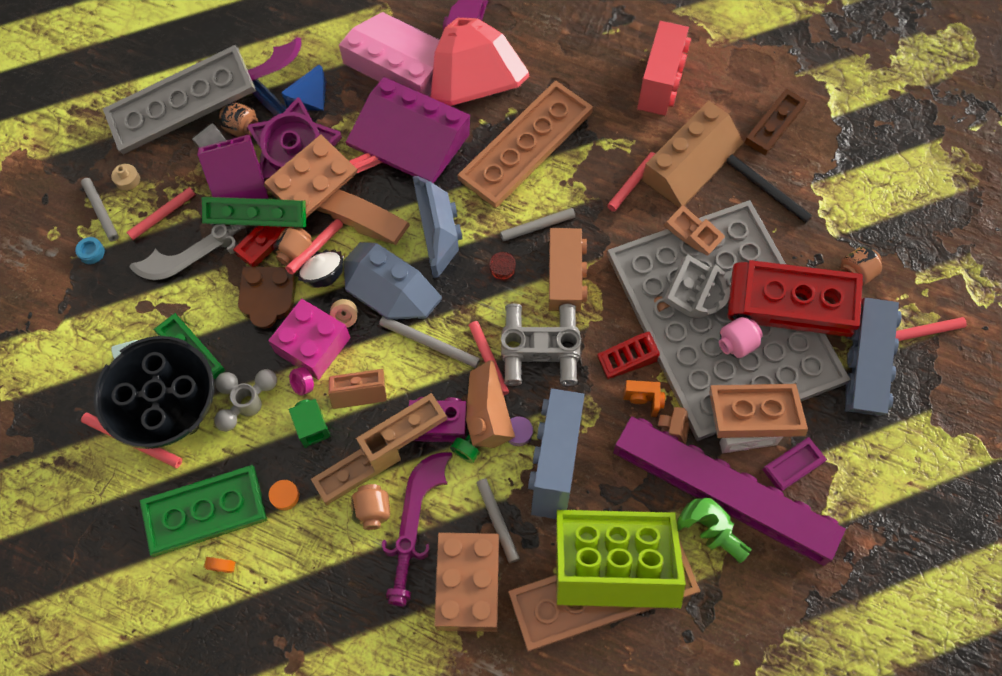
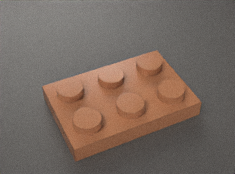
M320 134L264 182V187L277 199L306 200L307 218L356 175L357 168Z
M796 384L710 386L709 394L717 438L806 436L808 427Z

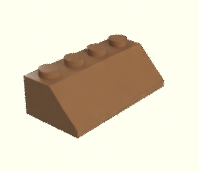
M708 100L645 164L642 181L677 207L685 206L726 164L729 156L734 155L744 144L730 115Z

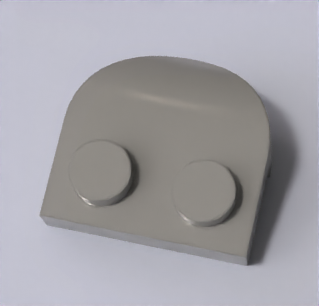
M687 254L683 257L663 302L689 317H707L726 305L730 297V287H727L724 279L725 273L719 266L715 264L709 267Z

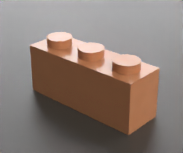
M550 228L549 311H559V306L572 304L576 306L577 312H581L582 302H587V286H582V278H587V262H582V255L587 253V239H582V229Z

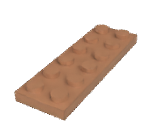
M554 81L458 174V180L494 208H497L593 113V106L559 82Z
M680 542L686 583L683 598L698 594L700 589ZM556 575L508 591L528 652L654 609L653 607L557 605Z

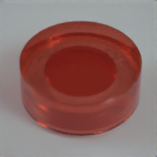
M498 252L491 257L490 272L494 277L507 279L515 273L516 261L510 253Z

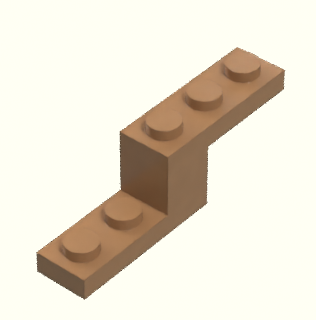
M430 393L357 437L356 440L361 448L360 450L311 479L326 506L399 462L401 458L398 449L446 421L447 416L433 394Z

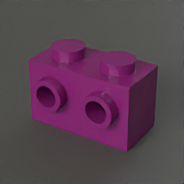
M419 397L416 400H409V406L424 397ZM453 397L446 398L444 401H437L445 412L447 420L413 441L454 442L456 437L465 440L467 426L466 401Z

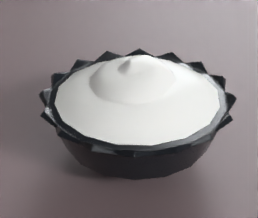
M325 249L323 252H316L314 256L297 270L295 276L298 277V280L303 281L312 288L330 286L342 274L344 256L341 251L337 252L335 249L331 251Z

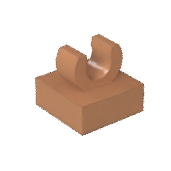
M674 407L672 417L660 415L658 427H662L661 432H669L670 435L676 436L678 441L685 445L689 432L686 408Z

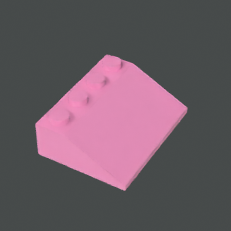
M382 12L352 28L339 44L343 64L379 82L383 77H386L426 96L430 95L434 54L440 41L439 39Z

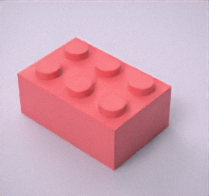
M665 21L659 22L643 77L638 110L666 116L668 106H674L682 73L679 72L683 71L687 54H683V52L688 53L691 38L687 37L689 27Z

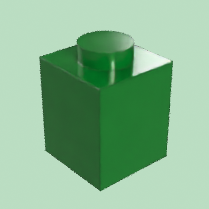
M316 399L302 400L296 403L295 407L288 409L299 440L304 447L331 437Z

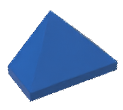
M317 65L281 92L287 108L296 98H300L306 110H324L326 79L322 66Z

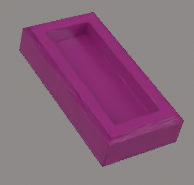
M808 437L766 465L762 470L777 489L784 491L825 463L827 459L810 437Z

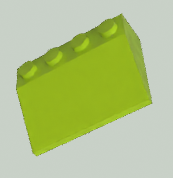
M557 510V605L682 607L686 583L675 513Z

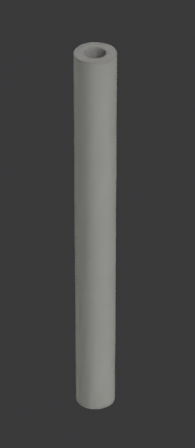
M382 316L380 320V326L471 367L477 368L480 358L393 319L387 320Z

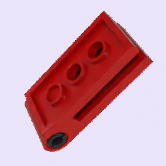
M753 260L738 262L732 268L727 318L734 321L737 318L745 317L749 320H754L761 326L852 337L854 330L860 327L863 274Z

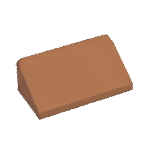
M377 369L330 376L328 394L332 408L338 409L385 402L387 395L384 370Z

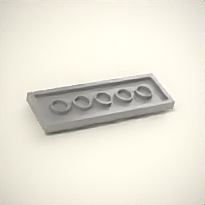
M236 45L103 108L118 151L125 154L253 93L256 89L241 53Z

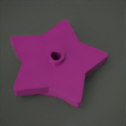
M296 98L284 113L273 117L269 121L249 124L247 126L262 150L259 165L265 181L320 134L333 146L342 139L339 131L313 122L300 98Z

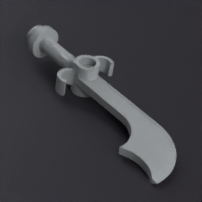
M211 224L213 227L212 233L182 253L166 256L155 249L146 259L131 263L130 268L135 274L145 279L159 280L168 278L218 246L227 247L230 254L235 253L233 249L238 243L233 235L248 225H230L226 227L225 224Z

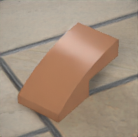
M684 205L664 224L670 232L683 242L707 256L726 237L707 219L703 222L700 221Z

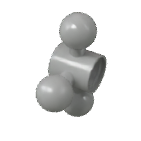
M269 369L259 371L255 376V385L252 387L246 383L238 384L237 377L230 372L221 373L216 378V388L222 394H230V400L234 406L230 410L223 409L217 412L214 417V424L217 429L224 432L230 431L236 426L239 414L247 417L257 414L262 406V401L258 395L262 391H270L276 386V374ZM252 396L248 403L241 404L243 398Z

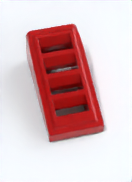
M650 331L637 335L597 354L607 380L656 363L660 356ZM641 346H645L647 354H644ZM631 349L635 350L638 358L634 359L630 351ZM620 353H624L627 363H623ZM613 356L618 367L613 369L608 357Z

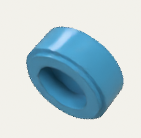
M87 237L79 241L75 252L83 263L94 264L103 258L105 248L97 238Z

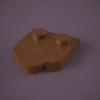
M243 267L238 298V307L241 313L246 318H249L255 327L262 329L273 326L276 319L286 318L293 310L297 279L295 275L297 271L291 275L286 271L285 267Z

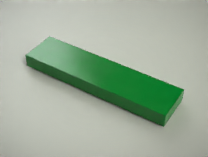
M202 197V223L306 227V200Z

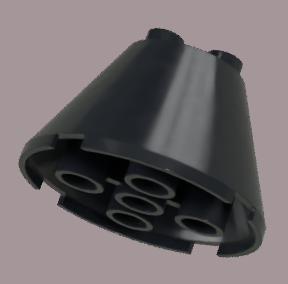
M153 336L135 341L121 349V354L109 366L106 364L102 369L94 390V407L97 418L102 427L113 438L131 447L141 449L164 447L194 434L199 429V424L206 416L213 400L214 377L208 361L196 348L179 338Z

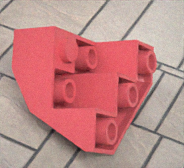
M456 18L445 27L435 50L431 98L453 106L518 88L529 77V72L502 33L477 18Z

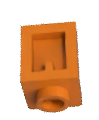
M626 380L623 400H630L633 404H645L647 401H650L651 417H657L660 409H664L665 392H660V382Z

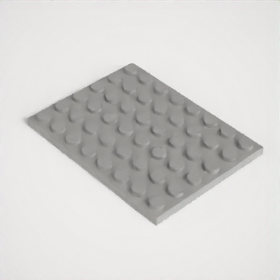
M750 200L698 218L702 222L707 219L726 236L708 256L683 242L668 229L607 251L610 263L644 333L650 331L660 352L658 362L680 408H686L688 412L689 427L696 441L717 434L709 394L711 385L796 384L800 401H804L846 385L851 380L825 334L759 325L762 331L759 348L742 358H735L730 354H725L719 346L721 328L732 322L727 318L729 300L722 309L702 318L689 317L671 306L660 312L658 311L657 305L663 302L683 257L687 254L709 267L715 264L719 266L725 273L724 279L727 287L731 286L732 268L735 263L753 260L786 264ZM656 297H663L662 299L657 300L656 303L654 302V299Z

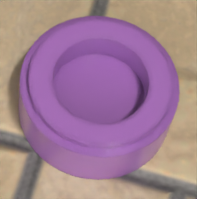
M524 417L511 418L515 438L508 442L514 446L528 444L533 436L531 422Z

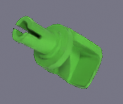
M700 498L690 501L685 506L677 519L678 531L685 527L689 528L696 522H700L708 527L706 531L700 534V538H708L706 542L708 548L713 550L721 546L739 563L748 557V552H751L752 548L731 533L734 523L730 520V516L715 501L710 498Z

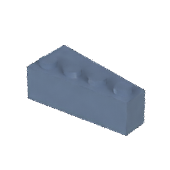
M863 298L861 300L860 327L854 330L852 337H847V339L853 341V346L850 347L847 353V365L852 368V373H848L851 380L846 384L845 411L881 416L888 414V410L892 408L893 394L890 393L891 382L894 381L896 376L893 358L899 347V340L896 338V328L899 327L902 317L901 311H898L899 302Z
M551 388L550 398L543 400L541 415L546 416L545 423H539L537 439L542 440L541 447L535 446L533 464H538L537 472L531 471L528 489L534 490L531 515L557 519V510H567L585 395L583 393Z

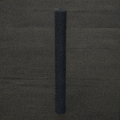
M733 154L729 156L726 163L805 223L811 219L813 215L736 156Z

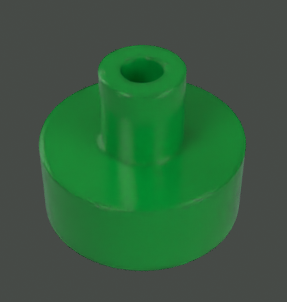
M470 434L465 440L456 437L450 446L453 453L469 463H474L480 454L479 450L472 445Z

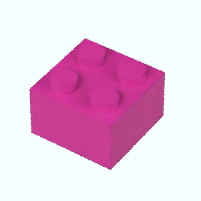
M301 298L268 342L275 354L298 368H307L312 377L319 380L350 340V335L345 324Z

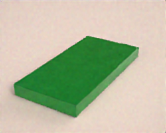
M253 465L140 500L149 553L152 557L268 521L256 470Z

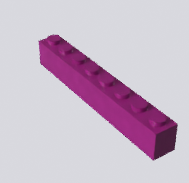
M631 416L615 445L613 454L697 499H712L729 516L822 566L833 560L846 530L838 525V521L827 515L821 516L811 511V507L807 504L784 497L783 492L779 489L763 486L752 475L744 472L739 473L731 469L727 462L704 455V451L697 446H687L681 443L676 436L670 435L666 431L662 433L653 428L652 424L645 419H636Z

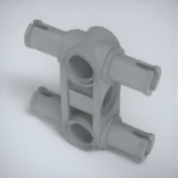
M519 304L506 305L505 327L501 331V358L505 362L504 383L509 386L522 384L521 362H560V385H577V362L581 358L580 330L576 327V306L572 304L559 306L560 327H522V306ZM515 341L518 342L520 345L518 347L512 348L509 347L507 343ZM571 342L574 344V347L566 348L562 343Z

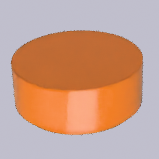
M280 480L271 486L269 500L275 508L283 511L289 510L298 503L299 490L293 482Z
M206 557L204 568L212 571L232 573L234 572L236 561Z

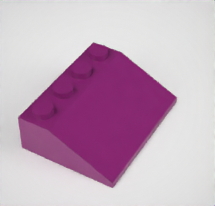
M383 77L371 91L346 140V145L364 154L369 153L371 156H376L383 163L411 176H419L434 184L468 138L470 115Z

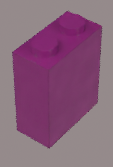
M250 135L198 148L197 155L212 197L269 199L268 189L264 187L265 180Z

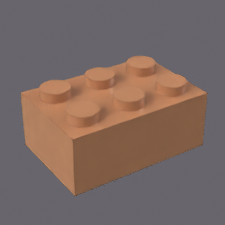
M438 533L434 624L437 631L497 632L499 534Z

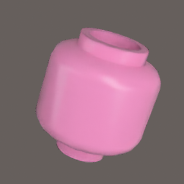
M745 317L737 318L721 328L719 346L725 354H730L735 358H742L759 348L762 338L761 328L752 319L749 320Z

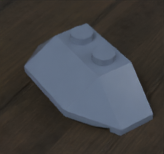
M415 176L413 177L432 276L433 278H438L459 251L458 240L462 239L460 224L455 225L453 218L458 217L455 202L450 203L448 193L432 182Z
M360 242L343 261L345 290L387 320L417 317L418 319H426L442 300V296L417 269L378 243Z

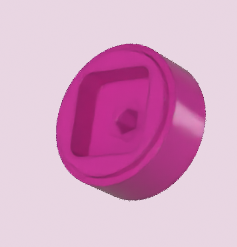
M299 367L291 370L289 381L294 392L300 396L312 392L314 382L308 369Z

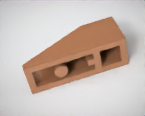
M492 360L470 371L466 422L472 445L496 448L515 438L496 367Z

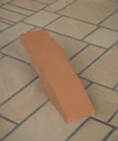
M339 189L316 209V211L331 215L334 220L339 219L343 224L354 227L358 234L394 245L399 242L410 226L407 221L389 211Z

